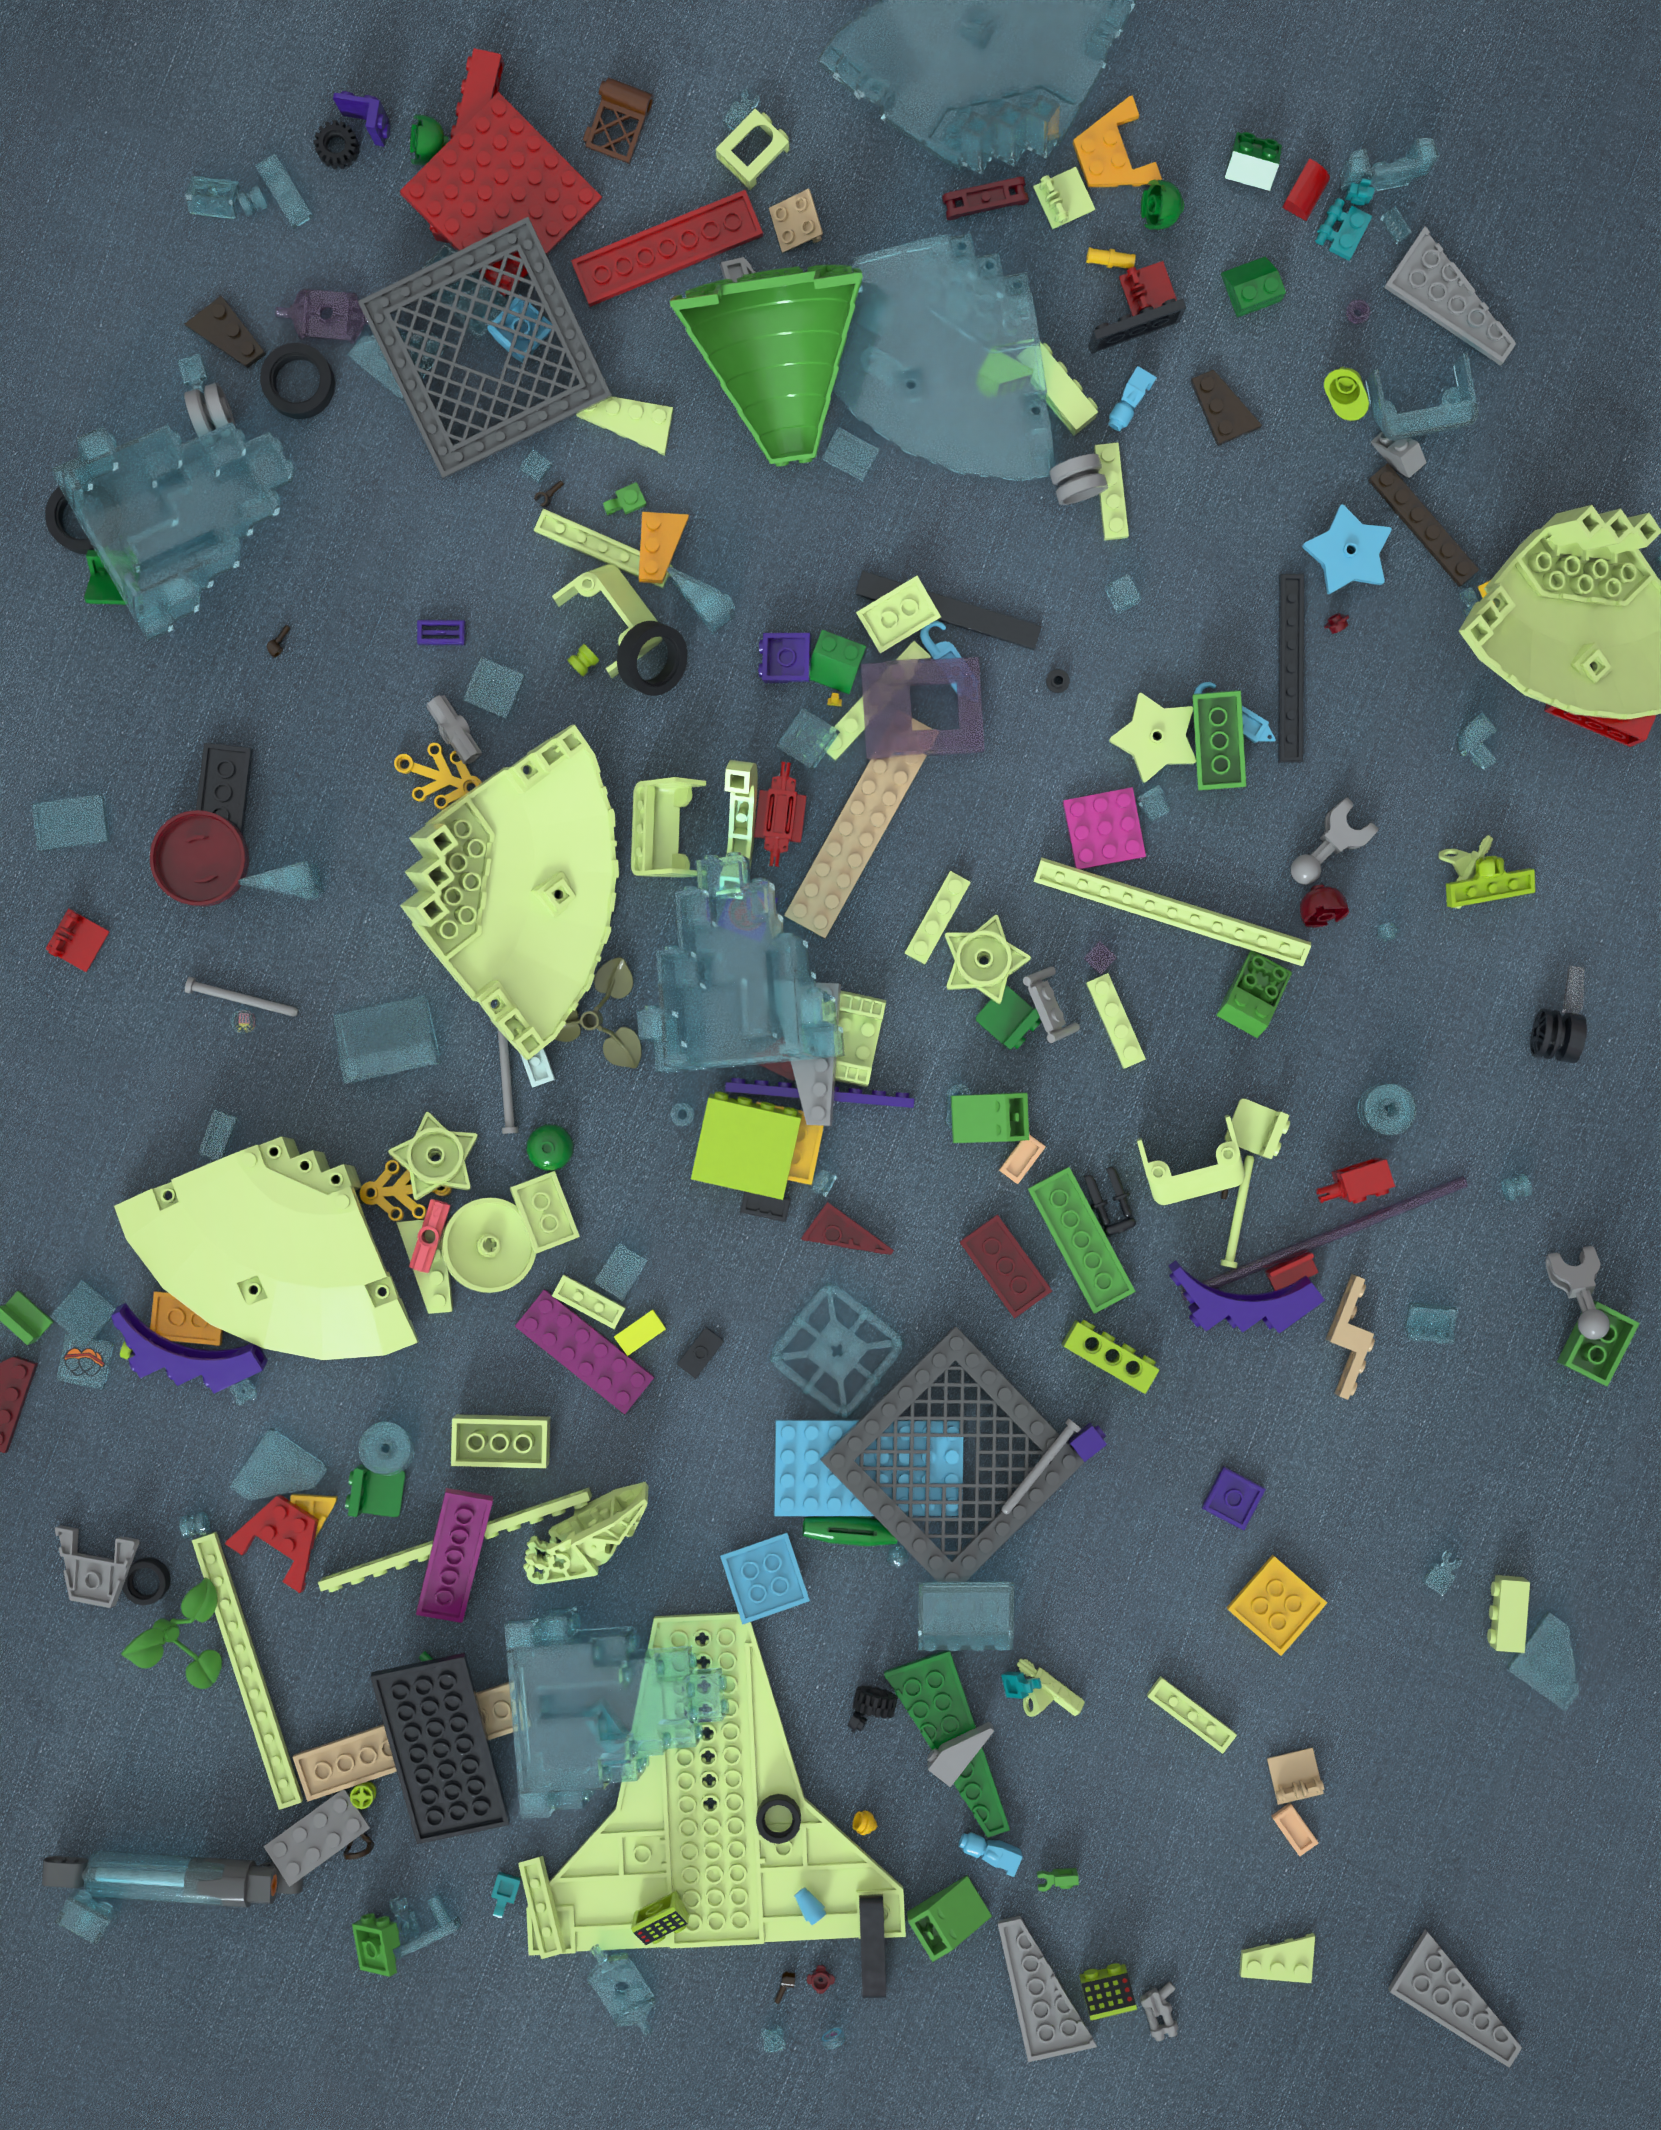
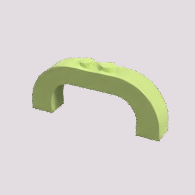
M730 760L726 767L725 791L731 792L729 833L725 864L720 876L719 897L743 900L747 888L755 834L758 784L756 763Z

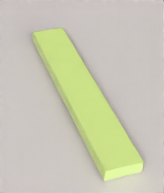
M546 509L542 510L534 528L536 533L604 563L614 565L618 569L639 578V550ZM669 566V569L662 584H652L664 588L673 566Z

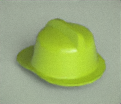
M1343 366L1327 375L1324 381V389L1336 414L1342 419L1349 421L1362 418L1368 411L1369 399L1360 374L1354 369Z

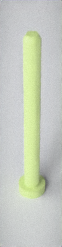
M1247 1155L1244 1160L1245 1179L1239 1185L1225 1260L1221 1259L1220 1263L1222 1266L1237 1268L1238 1263L1234 1262L1254 1163L1253 1156Z

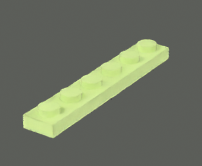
M913 641L823 738L818 746L836 761L930 660L931 656Z

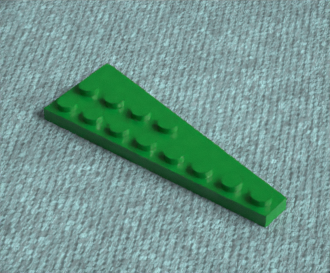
M950 1649L884 1671L885 1678L889 1681L897 1697L905 1706L931 1750L934 1748L938 1749L941 1744L976 1728ZM981 1747L954 1782V1785L989 1838L1010 1831V1827L983 1747Z

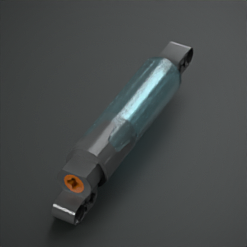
M97 1850L92 1853L89 1859L64 1856L46 1857L43 1859L42 1885L64 1888L84 1887L89 1898L248 1908L252 1903L273 1904L277 1893L297 1894L303 1891V1878L289 1887L274 1862L262 1863L258 1866L255 1860Z

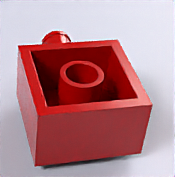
M1373 1158L1331 1172L1335 1183L1317 1188L1316 1194L1321 1195L1318 1196L1320 1203L1339 1197L1355 1204L1367 1200L1366 1196L1385 1195L1389 1193V1188L1395 1187L1387 1159Z

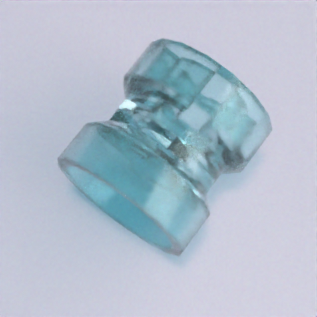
M259 185L251 187V190L248 192L242 191L236 194L247 217L254 214L257 209L263 210L269 207Z
M1526 1173L1518 1174L1513 1179L1509 1177L1501 1179V1189L1507 1202L1516 1200L1517 1196L1528 1197L1532 1195V1186Z
M205 1511L197 1512L194 1516L189 1514L180 1516L179 1527L184 1539L192 1538L196 1534L201 1536L209 1534L210 1522Z

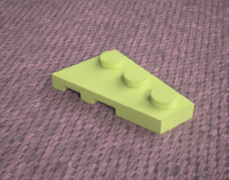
M1314 1933L1305 1935L1306 1937L1298 1939H1286L1282 1943L1265 1944L1241 1950L1240 1976L1243 1978L1311 1983L1315 1945Z

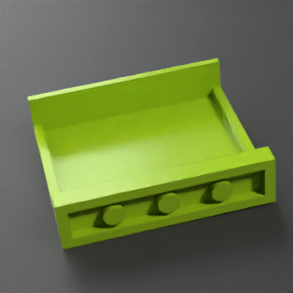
M710 1093L691 1179L783 1200L802 1114L798 1113L797 1109L784 1107V1110L775 1108L774 1104L768 1102H761L760 1105L751 1103L752 1100L746 1097L733 1099L729 1098L727 1093Z

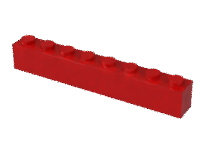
M473 48L472 56H468L466 64L468 75L467 79L462 81L461 93L463 97L462 101L457 103L456 117L458 119L456 125L452 126L451 139L498 93L504 68L501 54ZM430 225V231H432L435 240L449 243Z

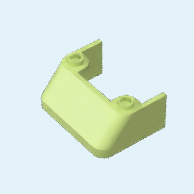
M611 564L581 574L552 596L558 607H560L578 593L584 597H592L602 591L629 627L619 636V646L627 632L635 625L644 621L658 622L621 571ZM654 637L648 640L641 648L638 659L657 646L663 638ZM617 661L606 668L611 678L619 674Z
M671 777L640 781L636 784L633 792L631 869L634 875L653 877L703 876V871L689 870L690 862L685 854H678L680 807H686L692 800V787L706 786V781Z
M1229 1115L1224 1117L1231 1141L1224 1142L1218 1146L1216 1150L1218 1164L1191 1172L1171 1176L1169 1166L1165 1162L1157 1160L1148 1163L1142 1138L1137 1139L1152 1196L1158 1204L1168 1205L1242 1184L1245 1179V1171Z

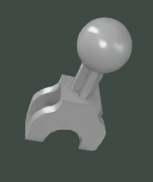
M1348 797L1340 801L1327 813L1324 822L1325 832L1320 837L1323 843L1311 855H1300L1292 862L1291 875L1296 882L1304 885L1315 882L1321 874V864L1333 852L1338 854L1344 849L1353 850L1360 848L1378 831V827L1374 823H1369L1361 830H1354L1349 827L1347 814L1353 807V802Z
M1583 1247L1579 1256L1581 1265L1578 1266L1566 1264L1557 1252L1547 1254L1545 1264L1551 1283L1563 1289L1569 1299L1577 1297L1582 1312L1578 1319V1329L1581 1334L1593 1340L1604 1337L1609 1331L1610 1322L1604 1312L1596 1309L1591 1296L1596 1286L1594 1280L1601 1265L1594 1247Z

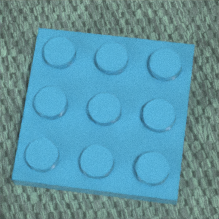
M788 1533L720 1555L742 1625L810 1601Z

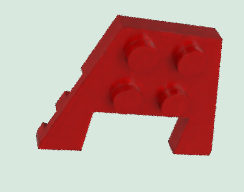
M280 1494L231 1536L225 1544L239 1554L244 1555L255 1536L259 1537L294 1561L282 1582L298 1593H301L306 1586L304 1582L306 1573L309 1571V1558L314 1546L319 1519Z

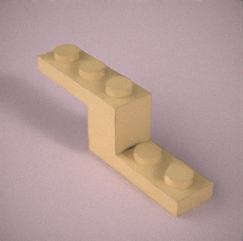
M1353 1274L1350 1276L1326 1340L1351 1350L1335 1390L1336 1395L1347 1400L1356 1391L1357 1382L1355 1381L1358 1374L1363 1372L1366 1365L1365 1356L1367 1351L1370 1352L1375 1342L1373 1333L1348 1323L1349 1319L1352 1320L1357 1311L1355 1304L1358 1297L1361 1298L1366 1288L1364 1284L1365 1279Z

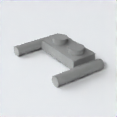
M1052 966L1023 978V983L1028 986L1044 1028L1048 1032L1047 1040L1050 1043L1071 1035L1080 1029L1078 1023H1072L1062 1028L1066 1024L1063 1012L1057 1004L1054 991L1050 987L1048 980L1042 981L1055 975L1056 970Z

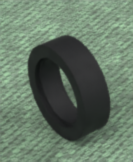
M303 343L284 344L273 350L262 365L260 373L262 391L267 400L279 413L293 419H307L321 413L331 402L335 391L334 373L324 356L315 348ZM305 360L317 367L320 375L319 387L310 399L298 403L289 402L278 394L276 388L277 375L280 369L288 362Z
M77 479L60 485L51 494L45 509V520L50 534L57 542L75 553L86 555L88 550L103 551L113 544L121 530L122 513L117 500L101 485L90 480ZM89 495L96 497L101 501L105 510V521L102 528L90 538L77 539L71 537L63 526L65 507L71 500L79 496Z
M644 621L635 625L624 636L618 649L617 668L621 679L630 688L646 695L658 696L667 693L677 685L685 672L688 659L685 640L676 629L656 621ZM654 637H662L668 649L665 666L656 677L643 680L637 669L639 652L648 640Z

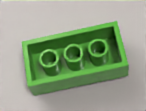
M1241 690L1193 694L1198 790L1246 787Z

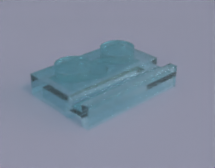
M838 427L826 452L822 456V460L864 482L880 449Z
M619 1242L594 1284L599 1285L623 1301L648 1260Z

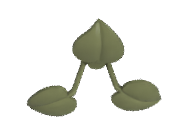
M622 957L606 962L595 975V989L600 993H606L601 1002L594 1010L583 1013L580 1019H578L577 1009L573 1010L555 1040L570 1042L577 1039L581 1034L579 1023L586 1030L597 1028L599 1031L612 1036L607 1038L603 1044L605 1058L617 1066L637 1068L642 1055V1046L638 1035L628 1027H621L616 1033L603 1027V1016L599 1012L610 995L613 998L621 999L627 996L633 988V975Z

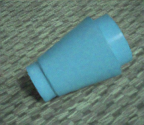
M806 1887L794 1895L806 1922L809 1921L811 1925L817 1923L827 1914L824 1910L825 1906Z

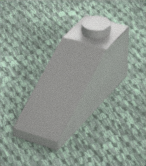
M987 1722L941 1744L938 1749L934 1748L927 1757L928 1770L951 1787L994 1732L993 1724Z

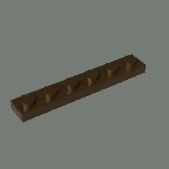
M1388 463L1369 478L1370 484L1459 587L1479 571L1476 565Z

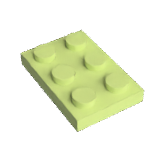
M918 575L856 612L880 653L941 617Z
M555 1171L510 1188L534 1254L580 1237Z

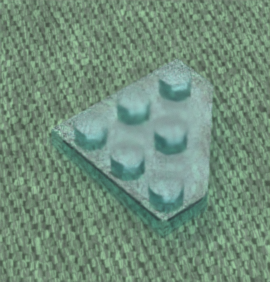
M418 330V331H420V332L426 334V331H427V330ZM400 332L405 342L408 332ZM432 332L430 333L431 336L438 338ZM412 333L409 346L420 350L424 337ZM362 336L347 355L404 401L405 399L375 336ZM428 339L424 352L436 356L440 343ZM444 345L441 355L448 348L447 345ZM409 350L416 365L419 353ZM423 355L419 368L429 371L435 359ZM419 372L421 378H423L426 375L424 373Z
M270 1428L229 1488L248 1501L313 1489L318 1485L329 1467L273 1428Z
M1546 1611L1527 1637L1525 1653L1517 1652L1506 1666V1669L1566 1712L1579 1694L1574 1670L1576 1668L1573 1650L1571 1649L1569 1639L1570 1631L1569 1626Z

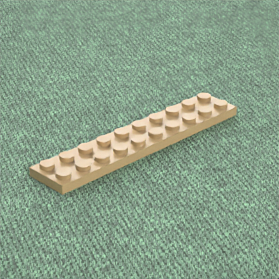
M897 711L787 909L785 917L824 939L827 937L938 737L939 732L903 712Z
M517 1679L476 1693L488 1740L532 1725ZM384 1724L294 1754L293 1756L307 1802L397 1772Z

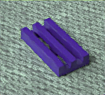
M417 620V644L465 645V621ZM422 626H459V630H422ZM422 636H459V639H422Z

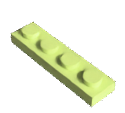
M1119 443L1095 445L1094 452L1099 455L1102 465L1098 473L1105 475L1108 489L1099 494L1104 541L1128 538Z
M952 871L949 872L904 954L924 965L926 964L970 885V881Z
M1107 973L1087 982L1086 985L1123 1069L1145 1060L1146 1058L1109 974Z
M1161 1676L1146 1694L1148 1698L1222 1754L1237 1736L1228 1726Z
M543 1856L518 1863L541 1959L566 1952Z

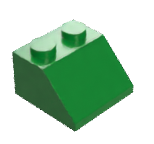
M1266 256L1221 273L1237 318L1281 302L1286 294L1278 270Z
M822 630L811 658L810 680L849 695L865 655L866 646Z

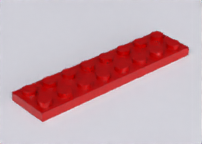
M743 190L575 258L571 262L589 307L763 237V232L747 192Z

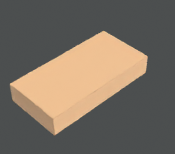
M1029 1134V1140L1020 1141L999 1171L1019 1184L1046 1146Z
M1288 1803L1271 1815L1299 1856L1319 1843L1291 1803Z

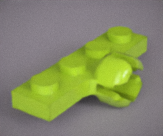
M1486 856L1484 860L1483 857L1476 860V873L1473 878L1446 883L1447 907L1454 908L1535 893L1534 869L1527 868L1505 872L1503 858Z

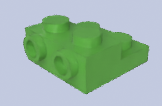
M374 1913L361 1916V1920L352 1924L360 1970L388 1977L396 1974V1958L393 1949L400 1946L399 1930L396 1922H391L388 1916L377 1919Z

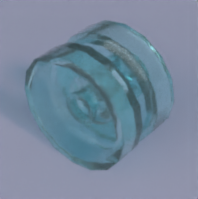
M1381 1083L1371 1086L1363 1092L1358 1101L1357 1112L1361 1123L1366 1129L1375 1134L1394 1136L1403 1133L1411 1127L1416 1118L1417 1106L1414 1097L1404 1087L1397 1084ZM1385 1106H1388V1107H1389V1111H1388V1112H1387L1386 1110H1384V1107H1385Z
M381 1422L366 1429L360 1438L358 1451L360 1460L367 1469L380 1475L391 1476L399 1474L408 1468L414 1458L415 1446L414 1440L407 1430L395 1423ZM388 1444L390 1446L389 1452L385 1453L383 1452V1448H386Z

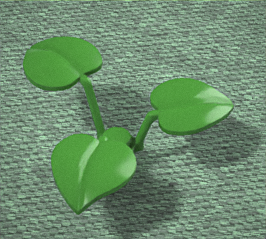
M205 1577L201 1583L193 1587L183 1598L181 1610L188 1619L172 1618L171 1621L165 1618L158 1619L151 1629L144 1631L130 1642L121 1655L136 1666L146 1669L153 1667L162 1658L164 1653L162 1645L166 1642H173L195 1660L186 1667L188 1682L199 1689L211 1687L216 1682L222 1667V1659L219 1653L208 1649L203 1651L198 1657L177 1640L180 1634L177 1624L192 1623L195 1619L199 1622H205L214 1614L218 1597L210 1579Z

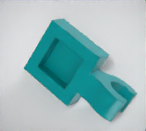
M1362 178L1359 184L1351 183L1347 189L1345 200H1349L1357 206L1368 205L1373 198L1375 189L1369 187L1372 180Z
M1007 1671L1001 1674L1007 1698L1023 1699L1029 1696L1028 1693H1032L1033 1689L1042 1688L1040 1678L1025 1679L1023 1672Z
M498 1872L491 1895L492 1898L498 1899L493 1916L502 1918L507 1902L514 1904L521 1878Z

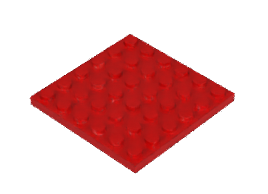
M499 92L400 190V195L457 251L529 217L546 255L602 199V196ZM519 252L512 254L515 257L521 258ZM508 258L504 271L516 275L520 262ZM503 259L490 266L500 269ZM525 265L520 275L522 278L528 275ZM487 269L484 278L491 285L495 286L499 273ZM503 275L499 288L511 292L515 279ZM499 292L504 298L507 296V294Z

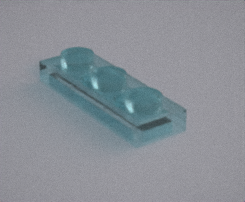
M276 154L255 165L293 229L313 218L312 213Z

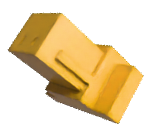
M832 693L831 698H828L827 705L841 706L842 699H839V694Z

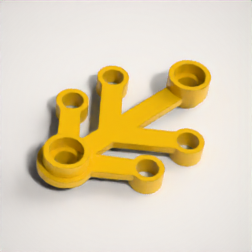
M431 743L427 751L434 758L439 771L414 763V760L407 754H400L394 760V766L400 773L408 774L414 772L436 780L424 787L413 789L412 797L418 802L425 801L428 795L449 785L458 788L445 796L438 795L435 797L434 804L441 810L448 807L449 803L469 792L468 785L475 784L477 787L482 783L478 777L470 775L466 764H463L461 760L459 762L453 760L454 755L457 754L456 751L450 754V761L457 766L462 779L452 776L442 755L443 749L438 743ZM438 746L439 752L437 754H432V747ZM407 760L409 762L408 768L403 769L401 767V764L403 761ZM422 790L424 793L423 797L420 799L416 798V792ZM440 798H445L446 803L444 806L438 805Z
M388 1161L384 1172L375 1182L369 1181L362 1185L359 1192L361 1200L368 1205H379L388 1213L391 1220L396 1222L402 1220L404 1212L401 1208L391 1205L384 1198L388 1196H394L412 1211V1215L415 1218H425L426 1207L417 1204L408 1196L413 1194L412 1185H407L411 1180L408 1170L403 1173L393 1186L384 1187L392 1175L400 1172L401 1166L397 1161ZM395 1163L397 1169L391 1172L389 1166ZM445 1187L441 1191L437 1188L432 1192L438 1196L445 1197L451 1193L452 1188ZM369 1189L375 1190L373 1197H368L367 1192ZM418 1208L423 1209V1214L421 1216L416 1215V1210ZM399 1210L400 1216L393 1218V1211Z

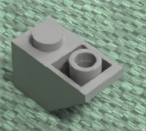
M1389 426L1371 441L1372 445L1395 471L1408 478L1427 463L1417 441Z

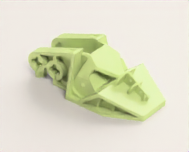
M643 1482L615 1489L589 1502L588 1505L575 1509L574 1516L549 1529L550 1543L540 1541L535 1535L532 1536L530 1541L527 1542L529 1549L525 1551L527 1563L523 1565L528 1579L534 1584H545L598 1575V1566L606 1563L611 1558L617 1545H620L624 1537L633 1536L648 1504L649 1486L647 1483ZM537 1550H540L541 1552L546 1551L545 1556H543L542 1554L537 1555ZM535 1567L539 1570L543 1569V1573L540 1574V1572L538 1571L535 1572Z

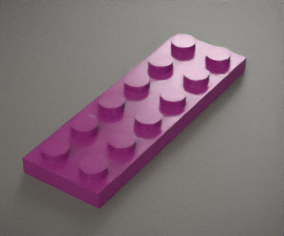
M546 1289L543 1290L515 1325L518 1330L623 1414H626L655 1377L560 1300L553 1297Z
M450 1488L445 1489L416 1615L463 1623L493 1503V1496Z

